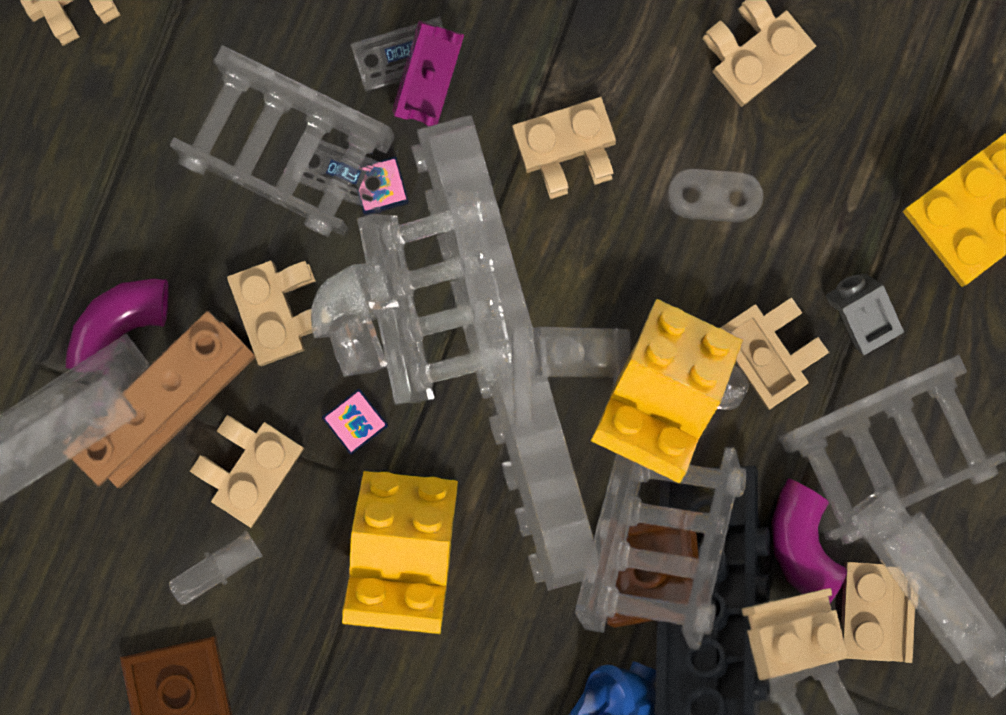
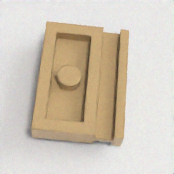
M844 562V567L848 571L843 582L841 631L848 655L846 659L912 663L917 566Z
M831 588L742 609L743 616L748 615L751 630L747 632L759 680L774 678L848 658L837 611L831 610L828 596H832Z

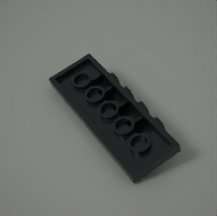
M755 465L688 468L680 483L660 474L659 519L689 513L695 517L704 611L657 620L655 715H757V713H760V701H769L770 678L759 680L747 632L751 630L748 615L743 616L742 609L770 602L769 575L761 574V556L770 555V533L768 527H761V522L758 518V470Z

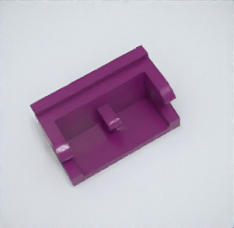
M418 21L392 112L394 116L406 120L414 119L431 127L438 124L464 34Z

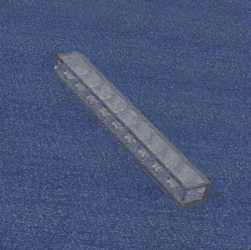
M472 115L419 129L417 134L420 144L413 145L411 148L418 172L428 171L432 189L425 190L424 193L431 218L441 216L445 234L438 235L437 239L444 263L453 261L458 279L451 280L450 285L457 308L467 307L471 324L462 327L470 354L479 351L484 370L476 372L483 399L493 398L497 412L496 416L489 417L496 445L505 443L510 461L501 463L509 491L519 489L523 507L515 509L522 537L532 535L536 553L528 555L535 583L545 581L546 588L549 591L602 576L604 573Z

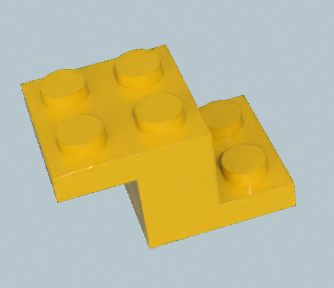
M1006 133L903 210L906 217L961 287L967 285L1006 255Z
M656 299L639 339L615 383L591 441L680 483L688 470L701 434L721 403L743 340L677 307Z
M363 472L351 531L350 574L343 606L342 624L441 633L458 481L438 477L398 475L390 472Z

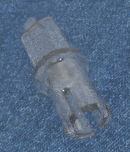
M245 531L243 535L213 554H210L209 551L204 553L206 557L204 560L169 582L170 590L177 601L185 605L220 582L223 585L228 584V577L256 559L262 558L263 555L248 531Z

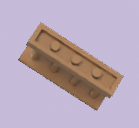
M207 311L64 451L97 486H101L109 479L117 488H122L256 358L255 354L222 321L219 323Z

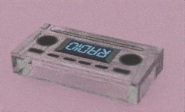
M440 17L424 21L443 28ZM418 24L351 44L365 92L401 81Z
M308 135L291 179L360 207L369 208V210L380 214L383 207L382 203L396 168Z

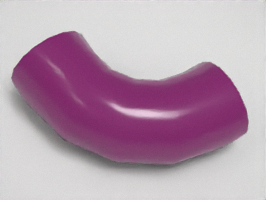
M145 279L124 282L94 298L74 323L66 353L65 369L113 371L114 354L117 344L126 333L137 327H164L168 311L167 280Z
M788 478L780 492L771 518L773 554L786 581L801 595L831 588L832 596H828L831 603L841 588L848 570L830 558L824 552L819 542L818 526L824 511L829 505V501L810 488Z

